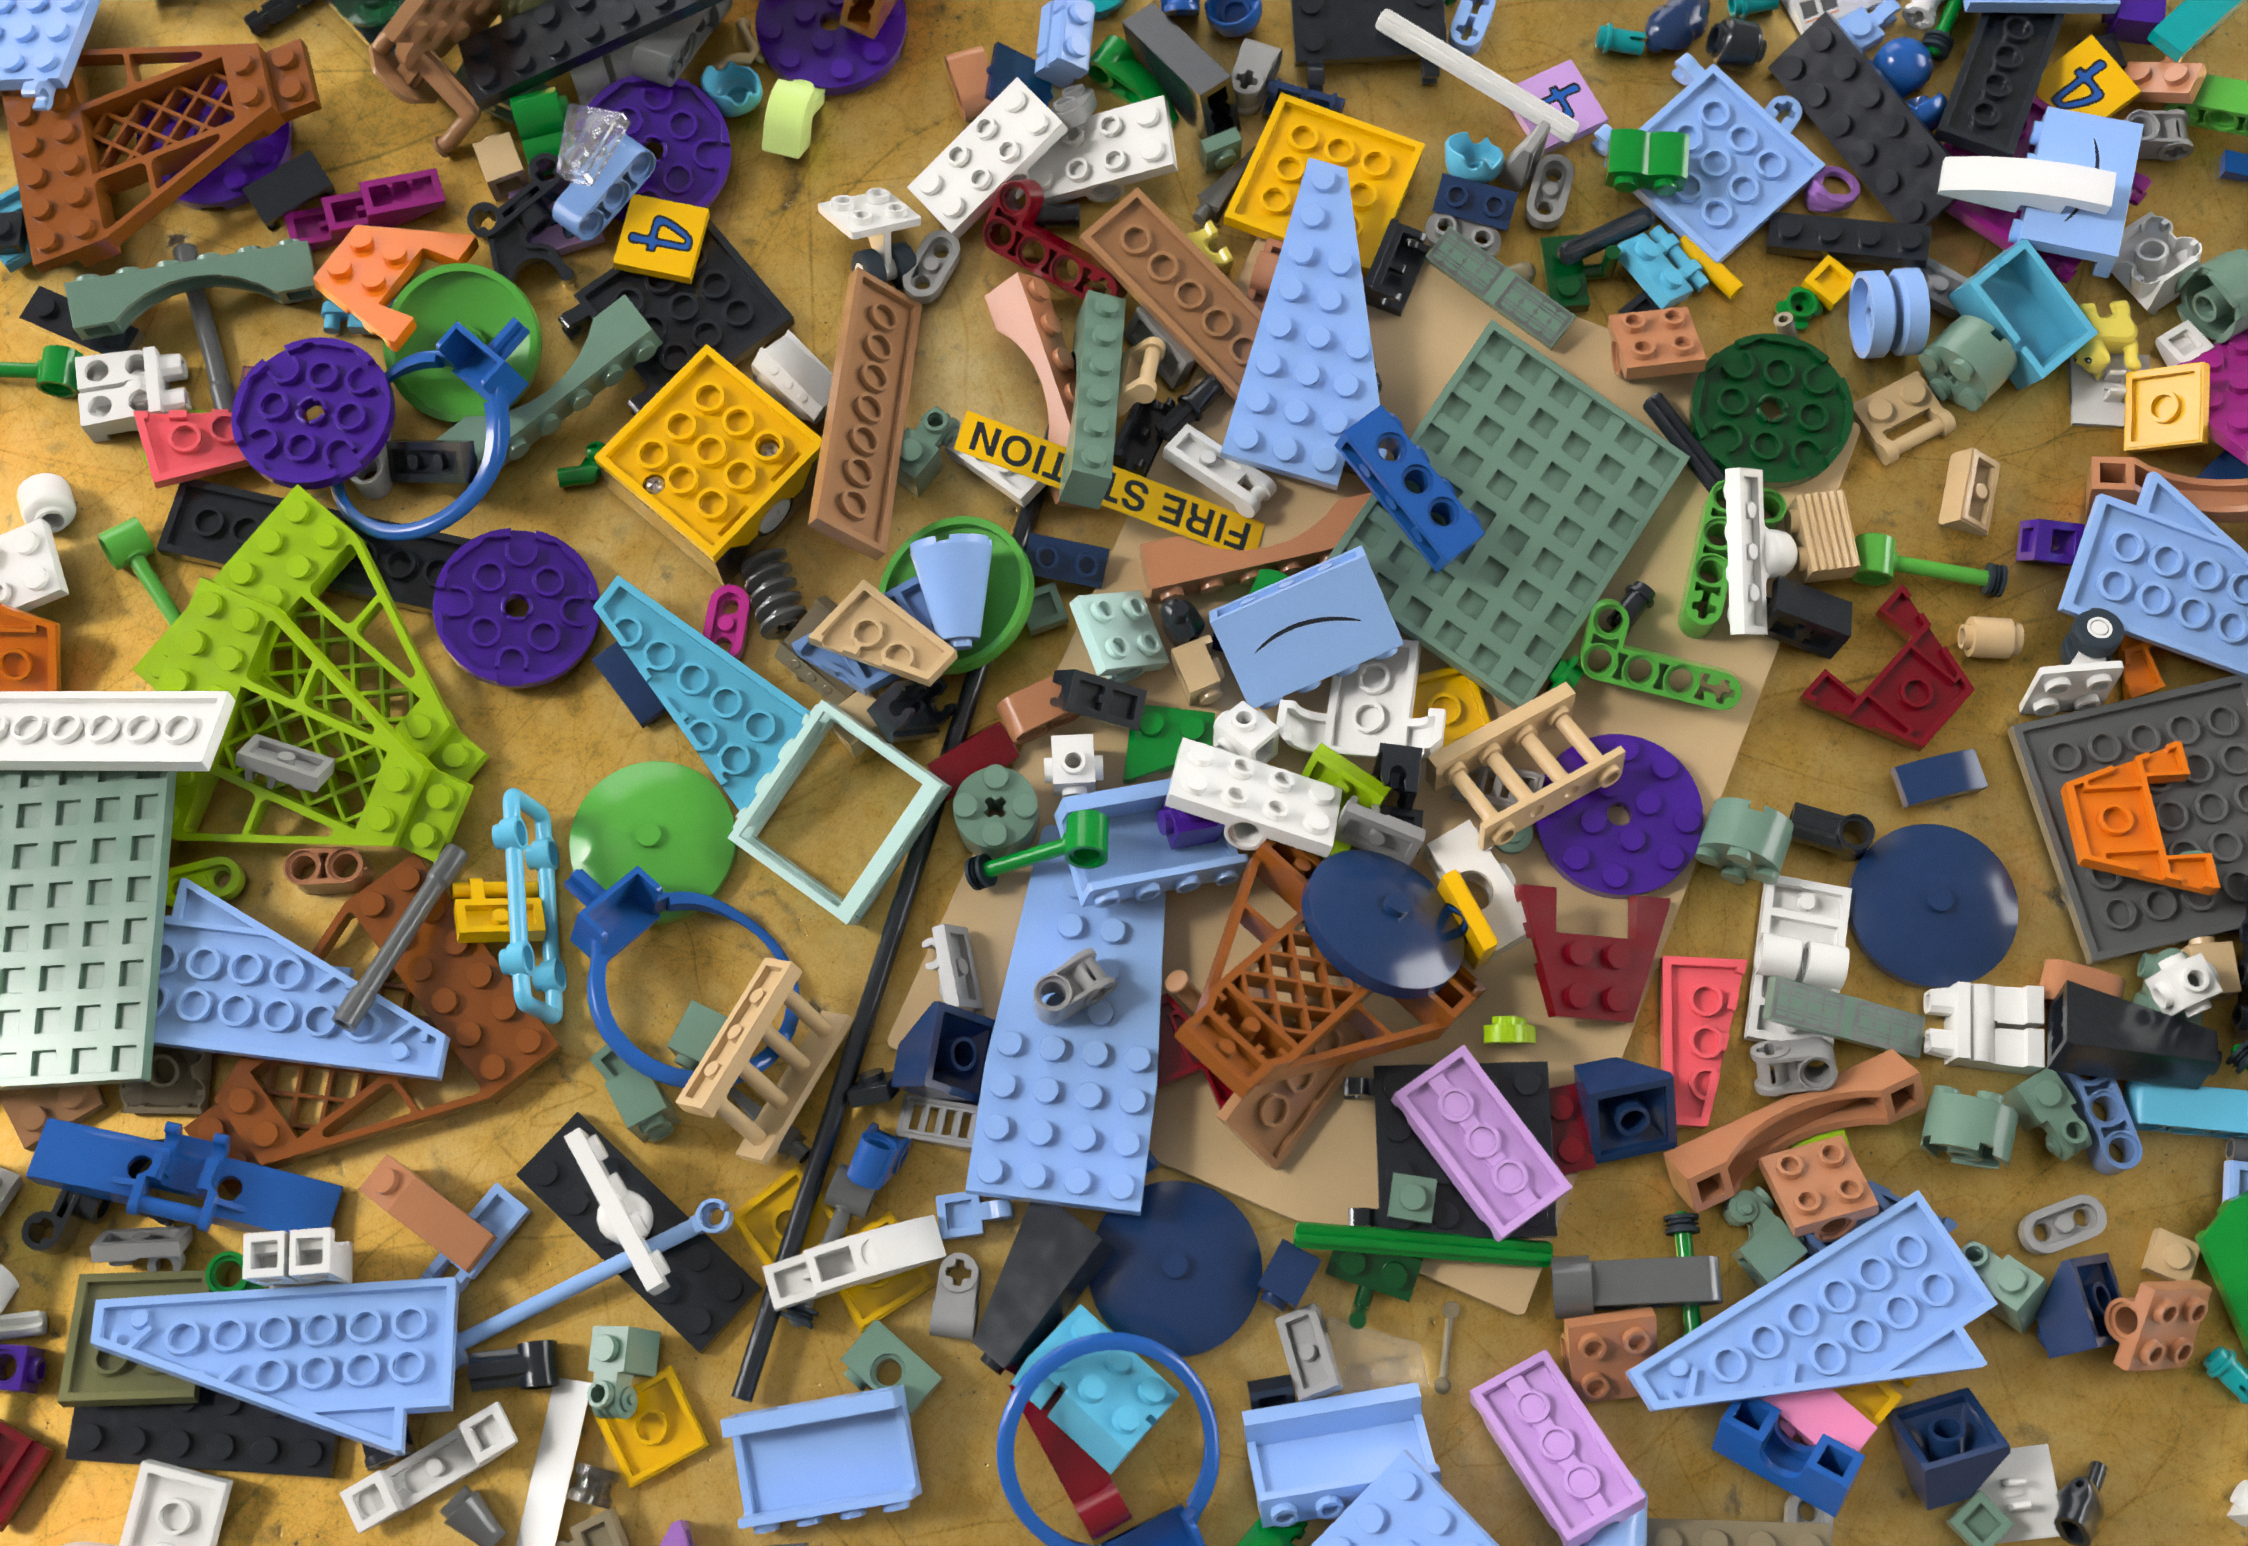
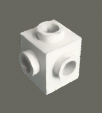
M1241 701L1230 711L1222 712L1215 720L1213 725V747L1266 764L1278 754L1280 727L1270 721L1265 713L1255 710L1246 702Z
M1093 734L1051 736L1052 757L1044 758L1045 783H1053L1054 796H1062L1063 798L1096 792L1095 781L1104 780L1103 755L1094 756Z
M2183 952L2175 954L2159 962L2158 965L2161 971L2144 980L2161 1012L2171 1016L2183 1011L2187 1018L2197 1015L2213 1007L2209 999L2223 992L2219 985L2220 978L2217 970L2210 962L2205 960L2202 953L2187 959Z

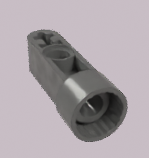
M724 0L643 37L636 45L632 54L631 74L635 77L672 87L709 35L717 29L730 11L732 0Z
M1589 1255L1556 1256L1551 1258L1555 1319L1594 1315V1311L1628 1310L1644 1307H1694L1723 1303L1719 1257L1717 1256L1589 1261Z

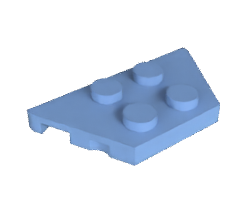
M917 575L883 593L936 634ZM811 633L791 643L797 656L865 696L901 677L811 645L808 640V636Z

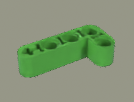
M2207 74L2193 104L2166 103L2164 111L2174 109L2187 111L2190 117L2188 126L2248 136V81Z
M1726 480L1719 481L1712 487L1702 507L1679 610V628L1686 636L1693 639L1704 638L1712 632L1723 612L1729 583L1726 578L1728 545L1725 538L1727 512L1726 509L1720 507L1716 502L1718 499L1725 500L1723 489ZM1763 488L1764 510L1769 512L1772 517L1771 519L1764 518L1765 526L1768 529L1776 530L1787 511V504L1779 492ZM1708 536L1719 537L1724 542V545L1717 546L1712 544ZM1699 573H1710L1717 582L1708 583L1701 578ZM1700 601L1706 602L1702 611V619L1698 617V611L1696 610Z
M1614 599L1600 600L1592 607L1579 652L1582 669L1588 677L1717 710L1730 709L1739 702L1742 688L1740 682L1729 670L1626 645L1624 642L1629 628V616L1625 607ZM1606 609H1615L1621 614L1619 624L1613 629H1604L1598 625V617ZM1604 649L1610 654V661L1604 668L1594 669L1587 664V658L1593 650ZM1637 659H1645L1651 665L1648 675L1641 679H1634L1628 674L1630 663ZM1678 669H1686L1691 673L1689 684L1681 689L1671 687L1669 685L1671 673ZM1704 673L1703 679L1707 684L1715 686L1720 685L1721 680L1724 679L1727 686L1731 689L1730 692H1722L1720 698H1716V694L1712 689L1700 686V674Z

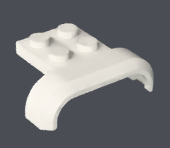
M1403 640L1404 645L1397 647L1398 651L1386 659L1375 660L1372 658L1360 663L1359 668L1349 675L1337 677L1336 674L1332 675L1327 714L1304 709L1296 701L1280 700L1276 725L1280 727L1279 735L1289 746L1307 753H1313L1318 745L1323 743L1341 756L1376 758L1381 742L1423 748L1421 759H1424L1443 746L1447 713L1445 709L1430 708L1428 716L1412 718L1421 645L1417 640Z
M152 1459L142 1461L119 1546H216L233 1480ZM71 1542V1543L63 1544V1545H61V1546H117V1545L106 1544V1543H98V1542Z

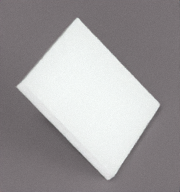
M2109 353L2111 361L2104 369L2100 380H2096L2092 373L2086 372L2078 364H2075L2073 354L2068 358L2071 426L2124 428L2125 395L2127 393L2125 388L2126 372H2131L2124 364V354ZM2138 355L2141 367L2137 371L2150 369L2149 355Z
M2048 1444L2010 1448L2011 1453L1978 1489L2014 1524L1996 1544L2059 1537L2060 1535L2054 1525L2059 1508L2056 1495L2058 1491Z

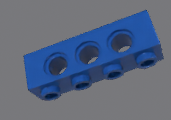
M1382 404L1345 430L1334 445L1436 573H1439L1467 552L1485 535L1476 514L1470 509H1465L1456 498L1455 490L1451 483L1436 473L1429 464L1426 452L1419 445L1411 442L1404 433L1403 425L1398 417L1391 412L1388 413ZM1379 449L1389 450L1393 454L1395 461L1385 460L1380 455ZM1409 480L1416 483L1420 493L1417 494L1409 491L1405 481ZM1431 512L1440 514L1445 519L1446 526L1436 524L1431 518Z

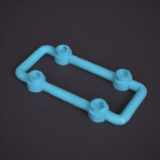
M510 788L503 796V819L499 821V824L492 827V840L495 848L505 851L510 944L507 945L506 949L500 950L499 965L504 975L512 976L513 994L517 1007L543 1022L556 1024L563 1015L562 992L567 987L566 969L560 959L555 870L559 867V851L553 839L552 822L548 810L520 789ZM521 811L531 817L535 823L536 840L532 842V845H527V829L521 818ZM523 850H525V861L530 870L536 869L538 872L539 897H541L546 926L545 938L542 941L543 961H541L539 966H535L534 952L531 944L528 942ZM531 975L536 991H543L545 993L546 1003L532 997Z

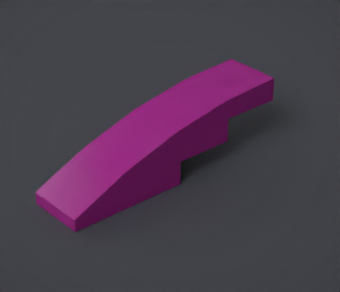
M433 168L358 182L360 191L321 198L322 207L290 212L284 215L289 238L308 241L313 251L339 245L355 225L392 228L445 206L446 200L437 169Z

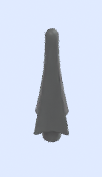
M1256 146L1216 182L1197 195L1200 205L1192 215L1193 220L1197 224L1204 226L1210 218L1215 223L1219 222L1228 202L1240 183Z
M732 1086L727 1095L755 1122L763 1107ZM791 1125L781 1141L778 1152L785 1160L791 1155L799 1163H803L809 1157L811 1149L803 1143L806 1137L801 1134L800 1130Z

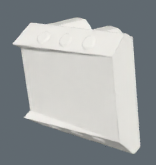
M2151 211L2124 228L2119 256L2111 273L2149 313L2155 316L2159 309L2181 296L2180 292L2175 294L2176 283L2184 273L2201 265L2202 245L2192 237L2177 238L2172 233V222L2165 217L2156 216Z
M789 329L785 336L768 347L763 348L761 346L751 364L753 382L777 402H782L788 406V411L800 419L809 420L816 424L826 417L833 373Z

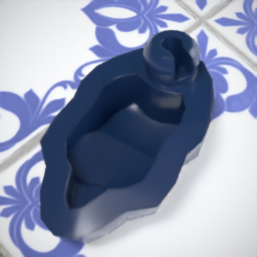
M1666 0L1662 5H1658L1645 23L1647 35L1645 40L1646 48L1652 53H1660L1664 48L1679 50L1690 46L1708 28L1710 1Z

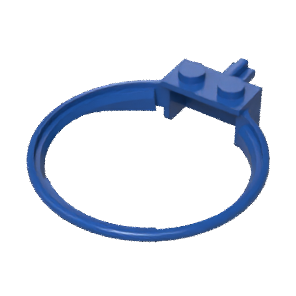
M515 317L507 323L488 346L456 321L437 342V350H426L409 355L385 372L389 382L392 383L404 375L423 369L454 368L452 372L487 401V403H484L486 414L485 451L479 471L468 488L449 506L420 521L405 524H387L371 520L362 515L353 506L345 491L343 482L330 486L338 509L347 521L359 531L388 541H410L428 537L462 519L487 494L503 466L510 440L509 406L529 385L505 361L530 333Z
M638 865L607 891L582 869L574 870L570 878L563 884V887L586 906L577 914L570 941L590 958L586 990L594 1024L609 1048L622 1061L655 1081L684 1088L694 1071L663 1064L640 1051L624 1036L614 1020L608 1003L606 967L607 962L660 919L661 915L658 913L666 910L667 912L694 910L717 914L739 923L754 933L766 944L776 959L790 961L777 941L763 927L744 913L708 895L682 891L663 892L662 887ZM797 981L794 985V990L800 995ZM785 1007L784 1018L778 1032L790 1042L796 1031L799 1018L790 1009ZM767 1046L763 1051L751 1058L749 1062L762 1073L780 1056ZM738 1076L737 1080L733 1085H737L745 1081Z
M1105 1332L1079 1337L1058 1346L1039 1359L1025 1373L1011 1393L1002 1414L997 1436L996 1456L1000 1482L1012 1510L1025 1527L1047 1546H1099L1075 1541L1061 1535L1044 1523L1033 1511L1022 1493L1017 1479L1014 1443L1018 1423L1027 1402L1038 1386L1051 1373L1069 1361L1086 1354L1107 1350H1122L1142 1354L1160 1362L1175 1373L1192 1394L1201 1415L1204 1430V1456L1197 1482L1186 1500L1188 1506L1185 1509L1180 1503L1101 1543V1546H1206L1197 1524L1216 1484L1220 1460V1441L1216 1415L1210 1396L1198 1375L1187 1362L1174 1351L1154 1340L1122 1332Z

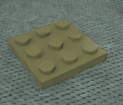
M206 1270L79 1274L57 1402L63 1408L198 1403L201 1386L98 1350L90 1341L96 1300L213 1292L205 1280Z

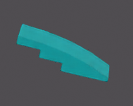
M2184 0L2152 30L2147 40L2172 60L2178 62L2191 49H2195L2208 35L2211 36L2247 0Z

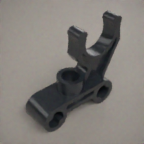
M540 153L534 156L529 163L528 174L532 181L499 208L488 202H480L472 206L467 215V225L481 242L489 245L494 271L505 276L514 284H516L518 275L525 267L533 263L543 262L556 268L563 282L571 285L576 281L577 275L564 263L559 252L554 247L546 244L530 243L531 238L539 235L552 224L554 219L552 211L548 206L559 198L570 184V175L560 159L554 154ZM548 169H553L555 178L544 182L546 178L543 173ZM487 218L493 222L496 221L494 227L490 230L484 226L481 227L483 221Z
M158 1139L155 1141L164 1142V1139ZM148 1159L135 1161L129 1168V1176L132 1179H136L137 1174L143 1173L150 1168L152 1161ZM61 1189L51 1212H35L26 1219L21 1230L22 1239L33 1250L52 1255L64 1253L74 1243L84 1221L95 1225L99 1224L107 1216L114 1201ZM142 1212L138 1213V1216L151 1218L164 1226H172L176 1221ZM47 1227L55 1229L51 1239L43 1238Z

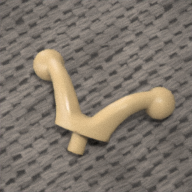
M739 18L736 21V28L741 32L749 49L748 52L729 55L720 62L715 63L714 69L721 70L725 68L729 61L750 66L753 60L761 64L764 61V56L757 53L760 46L749 31L751 23L747 18Z

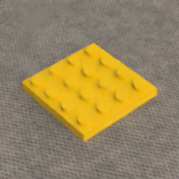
M1281 92L1224 215L1223 224L1265 240L1269 237L1284 242L1308 158L1345 167L1348 171L1362 275L1367 277L1391 218L1395 219L1424 153L1425 144Z

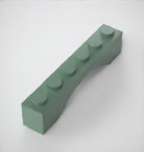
M285 239L279 241L277 246L267 248L245 246L239 248L237 253L227 255L205 253L199 255L197 260L187 262L165 260L157 263L156 267L141 270L138 267H124L118 269L116 274L101 277L97 274H84L76 277L75 281L64 283L73 329L82 340L124 333L139 316L154 305L174 295L194 289L217 287L243 289L264 295L281 304L322 298L321 292L316 289L313 281L317 270L312 250L308 241H300L299 239Z
M1088 290L1075 321L1073 351L1076 356L1077 366L1076 390L1069 437L1061 471L1059 501L1098 510L1112 480L1126 299Z
M625 294L593 318L588 338L578 358L566 374L539 397L509 411L510 440L503 466L511 460L524 456L534 442L542 436L555 432L561 426L564 419L573 412L586 408L592 402L595 395L606 387H611L620 382L625 372L638 362L650 359L655 354L656 349L663 344ZM466 416L436 440L474 441V449L478 460L477 472L479 471L485 451L486 416Z

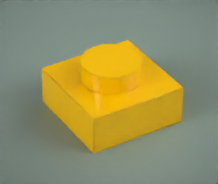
M1828 254L1804 279L1801 287L1812 291L1816 295L1817 300L1829 311H1832L1850 292L1855 275Z

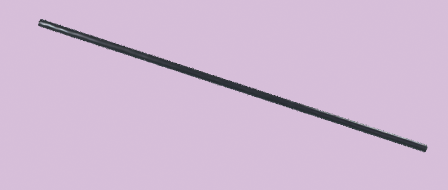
M1072 351L1071 355L1074 359V369L1077 375L1076 356L1074 351ZM1049 422L1043 437L1045 440H1048ZM1046 485L1025 508L1022 506L1020 508L1011 536L1020 544L1023 550L1025 544H1028L1030 533H1034L1049 485ZM991 662L966 673L940 756L967 739ZM943 800L908 851L774 1263L800 1255L849 1104L847 1091L856 1082L946 804L945 800ZM766 1286L731 1393V1397L751 1403L782 1311L774 1310L768 1286Z

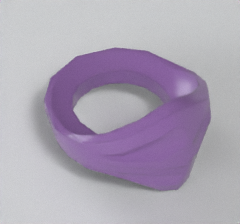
M1836 166L1824 167L1823 171L1813 177L1807 184L1804 191L1805 205L1811 212L1825 214L1846 210L1858 199L1860 184L1854 175L1843 168ZM1826 176H1837L1847 182L1851 192L1845 195L1831 194L1825 189L1822 182Z

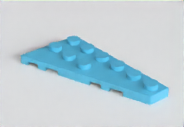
M617 575L593 606L594 610L740 811L744 807L748 808L757 795L755 788L758 782L766 773L773 772L780 761L778 754L781 748L789 739L796 738L804 726L801 723L805 713L810 714L811 711Z

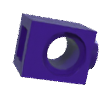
M0 1344V1392L37 1394L39 1384L43 1382L47 1371V1361L44 1358L45 1349L25 1345ZM12 1358H15L17 1362L16 1372L7 1380L5 1376L6 1364Z

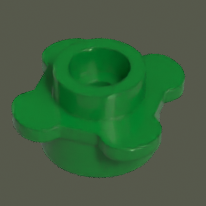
M1798 286L1793 287L1784 301H1779L1775 306L1776 314L1790 312L1793 315L1797 331L1807 329L1809 321L1813 317L1820 316L1823 311V305L1817 300L1816 295L1812 291ZM1796 306L1801 307L1803 310L1797 311Z
M1574 655L1572 659H1566L1565 661L1559 659L1547 678L1551 682L1546 687L1545 692L1564 682H1567L1572 689L1576 686L1584 673L1583 669L1577 665L1578 656Z

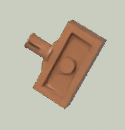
M2167 55L2161 62L2129 61L2124 72L2141 90L2140 96L2132 102L2193 104L2207 76L2204 63H2180L2182 58L2175 62Z

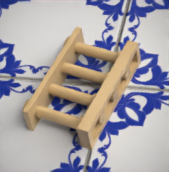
M1567 682L1427 757L1426 781L1433 790L1437 791L1446 785H1455L1483 820L1480 823L1478 846L1482 851L1496 844H1506L1517 832L1599 787L1611 786L1622 775L1626 751L1622 746H1619L1602 755L1571 718L1576 693ZM1551 728L1559 729L1588 764L1568 774L1537 736ZM1516 747H1524L1553 783L1533 793L1502 755ZM1482 765L1489 766L1518 802L1498 813L1467 774Z
M764 958L675 1101L680 1108L688 1113L713 1118L717 1113L744 1137L735 1154L740 1159L768 1165L772 1156L778 1151L781 1141L836 1049L844 1041L845 1034L854 1021L850 1015L823 1010L819 1014L794 990V985L803 971L791 961ZM783 1004L810 1028L799 1049L772 1026V1021ZM760 1040L789 1064L777 1085L749 1062V1058ZM738 1076L767 1101L755 1122L727 1099V1094Z

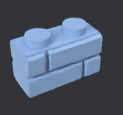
M1051 0L1041 8L1036 54L1038 58L1036 59L1034 72L1036 77L1060 88H1067L1075 82V79H1080L1089 72L1095 14L1093 2L1088 0Z

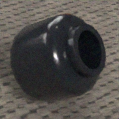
M1727 17L1720 23L1714 24L1706 42V51L1710 53V58L1716 66L1738 72H1746L1752 68L1755 62H1761L1767 49V42L1763 40V31L1760 25L1735 17Z

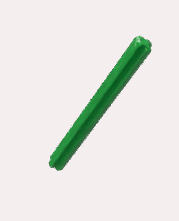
M1304 1221L1296 1222L1293 1229L1294 1246L1307 1249L1546 1268L1551 1265V1258H1553L1554 1254L1552 1243L1540 1240L1504 1238L1497 1243L1494 1238H1477L1460 1234Z

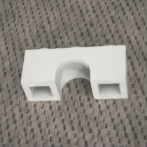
M1469 819L1428 843L1422 856L1439 882L1442 875L1456 869L1464 881L1474 882L1484 889L1488 897V906L1481 910L1498 940V945L1490 957V960H1493L1528 939L1523 927L1526 918L1521 901H1516L1513 886L1516 884L1511 870L1504 862L1500 864L1497 862L1490 851L1493 849V846L1485 851L1481 850L1478 846L1480 827L1476 829Z

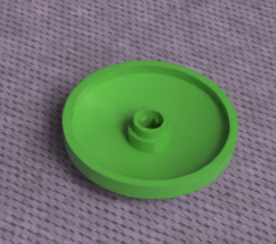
M446 264L432 268L417 276L395 299L390 309L414 317L417 328L398 353L388 348L385 340H383V353L387 370L409 355L426 350H437V342L456 321L488 346L507 323L515 317L530 333L505 361L529 385L512 402L509 409L517 404L526 394L536 377L541 361V327L529 299L508 278L491 269L475 264ZM452 367L423 369L393 381L400 394L412 406L436 419L458 423L466 416H486L484 403H487V401L452 372L454 369Z
M950 517L931 523L914 533L892 556L879 585V591L883 594L917 575L910 555V544L916 540L935 536L936 542L949 539V534L958 533L989 536L993 549L981 636L979 640L972 642L973 648L956 651L958 658L943 673L946 675L975 670L1000 656L1022 631L1033 603L1034 576L1025 551L1005 529L979 517Z
M649 761L629 765L601 780L588 793L578 808L572 823L569 840L573 870H584L607 891L638 865L662 887L663 892H695L715 898L727 883L736 862L738 845L728 839L734 829L732 827L735 824V819L719 789L709 779L694 769L665 761ZM666 910L658 913L661 917L653 925L677 922L699 911L678 910L667 912Z

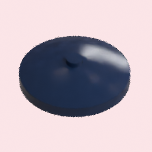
M1917 824L1899 828L1877 840L1858 860L1850 875L1847 888H1852L1848 919L1851 934L1869 962L1883 974L1901 984L1917 989L1930 990L1948 988L1956 982L1973 983L1995 968L2013 943L2018 925L2019 909L2012 879L1994 852L1981 841L1963 831L1937 824Z
M1342 851L1323 860L1305 884L1301 907L1309 935L1323 956L1338 971L1356 984L1388 997L1417 999L1430 996L1441 990L1459 969L1465 949L1463 931L1438 892L1437 887L1411 866L1393 857L1373 851Z
M1171 1180L1148 1184L1144 1186L1140 1216L1107 1212L1097 1227L1095 1234L1110 1244L1115 1250L1089 1283V1287L1100 1316L1113 1332L1129 1333L1149 1338L1166 1346L1181 1358H1187L1209 1352L1225 1343L1243 1326L1251 1314L1260 1291L1257 1285L1262 1278V1259L1259 1244L1249 1221L1235 1204L1217 1191L1204 1185L1187 1181Z

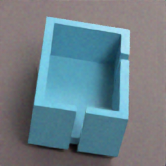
M2027 238L2001 252L1981 268L1978 273L1971 276L1946 296L1961 316L1971 315L1985 320L1995 327L1991 334L1999 342L2004 338L2008 340L2017 358V368L2009 379L2018 391L2042 380L2098 334L2097 330Z
M1080 1304L1026 1359L1011 1384L1016 1387L1025 1373L1039 1359L1058 1346L1079 1337L1111 1331ZM1107 1350L1086 1354L1062 1365L1038 1386L1029 1400L1041 1410L1059 1385L1062 1386L1066 1391L1047 1417L1111 1475L1137 1444L1159 1422L1180 1393L1134 1352Z

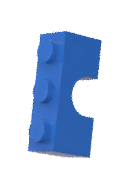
M1760 1398L1731 1402L1721 1418L1711 1449L1836 1518L1854 1486L1865 1455L1824 1433L1818 1443L1813 1446L1795 1442L1780 1429L1778 1419L1781 1410Z

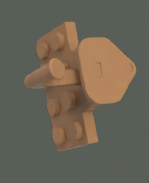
M405 0L368 49L373 74L394 96L410 104L436 103L441 96L459 115L441 137L436 136L433 138V146L436 152L444 158L449 157L451 151L469 133L479 120L482 110L475 104L472 92L441 58L459 41L490 28L497 16L501 15L500 0ZM395 43H396V49H395V55H394V54H392V53L389 52V51L391 50V48H392V47L395 45Z
M1176 970L1172 972L1166 979V989L1176 994L1196 1013L1202 993L1189 981V975L1185 971ZM1248 987L1249 996L1264 998L1261 988ZM1310 996L1305 998L1308 1006L1320 1007L1319 998ZM1333 1000L1335 1009L1343 1003ZM1281 1017L1283 1027L1297 1029L1296 1019ZM1310 1021L1312 1031L1320 1023ZM1343 1021L1306 1056L1369 1039L1351 1023ZM1359 1060L1260 1087L1256 1086L1243 1099L1236 1093H1233L1216 1117L1264 1164L1277 1170Z

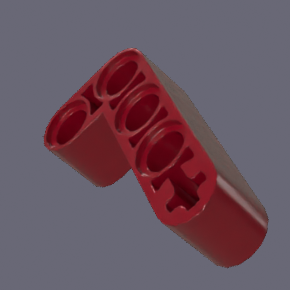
M1027 178L1007 182L1001 187L982 233L983 241L990 250L1083 300L1088 290L1106 294V287L1111 290V293L1108 295L1124 298L1127 295L1126 289L1089 252L1034 224L1044 201V192L1038 182ZM1018 188H1021L1026 194L1027 200L1024 207H1021L1016 201L1015 195ZM1003 224H1006L1011 231L1009 243L1004 241L1001 236V226ZM1036 241L1044 247L1045 255L1042 261L1034 254ZM1070 259L1076 262L1079 272L1076 279L1071 277L1067 271V264ZM1108 280L1106 286L1100 283V281Z
M1013 1384L1009 1385L1011 1392L1015 1389ZM1059 1385L1041 1410L1029 1400L1023 1410V1414L1091 1539L1095 1541L1133 1517L1108 1472L1047 1417L1063 1395Z

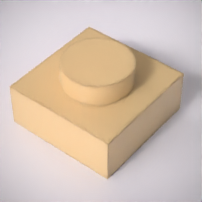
M2159 1227L2152 1232L2141 1270L2166 1281L2191 1280L2200 1248L2196 1242Z

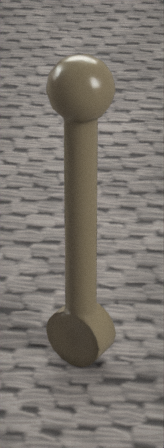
M1448 1301L1442 1307V1314L1446 1319L1439 1377L1434 1381V1389L1439 1394H1446L1451 1389L1448 1371L1454 1319L1460 1313V1307L1454 1301Z

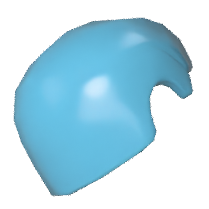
M729 61L726 67L721 70H716L712 65H709L700 77L702 91L714 102L722 116L727 118L738 117L752 111L759 104L763 95L759 75L750 67L736 65L732 61Z
M1460 132L1451 135L1445 142V163L1449 175L1486 184L1496 179L1504 167L1505 156L1502 149L1492 145L1487 137L1481 143H1474L1469 138L1468 132Z

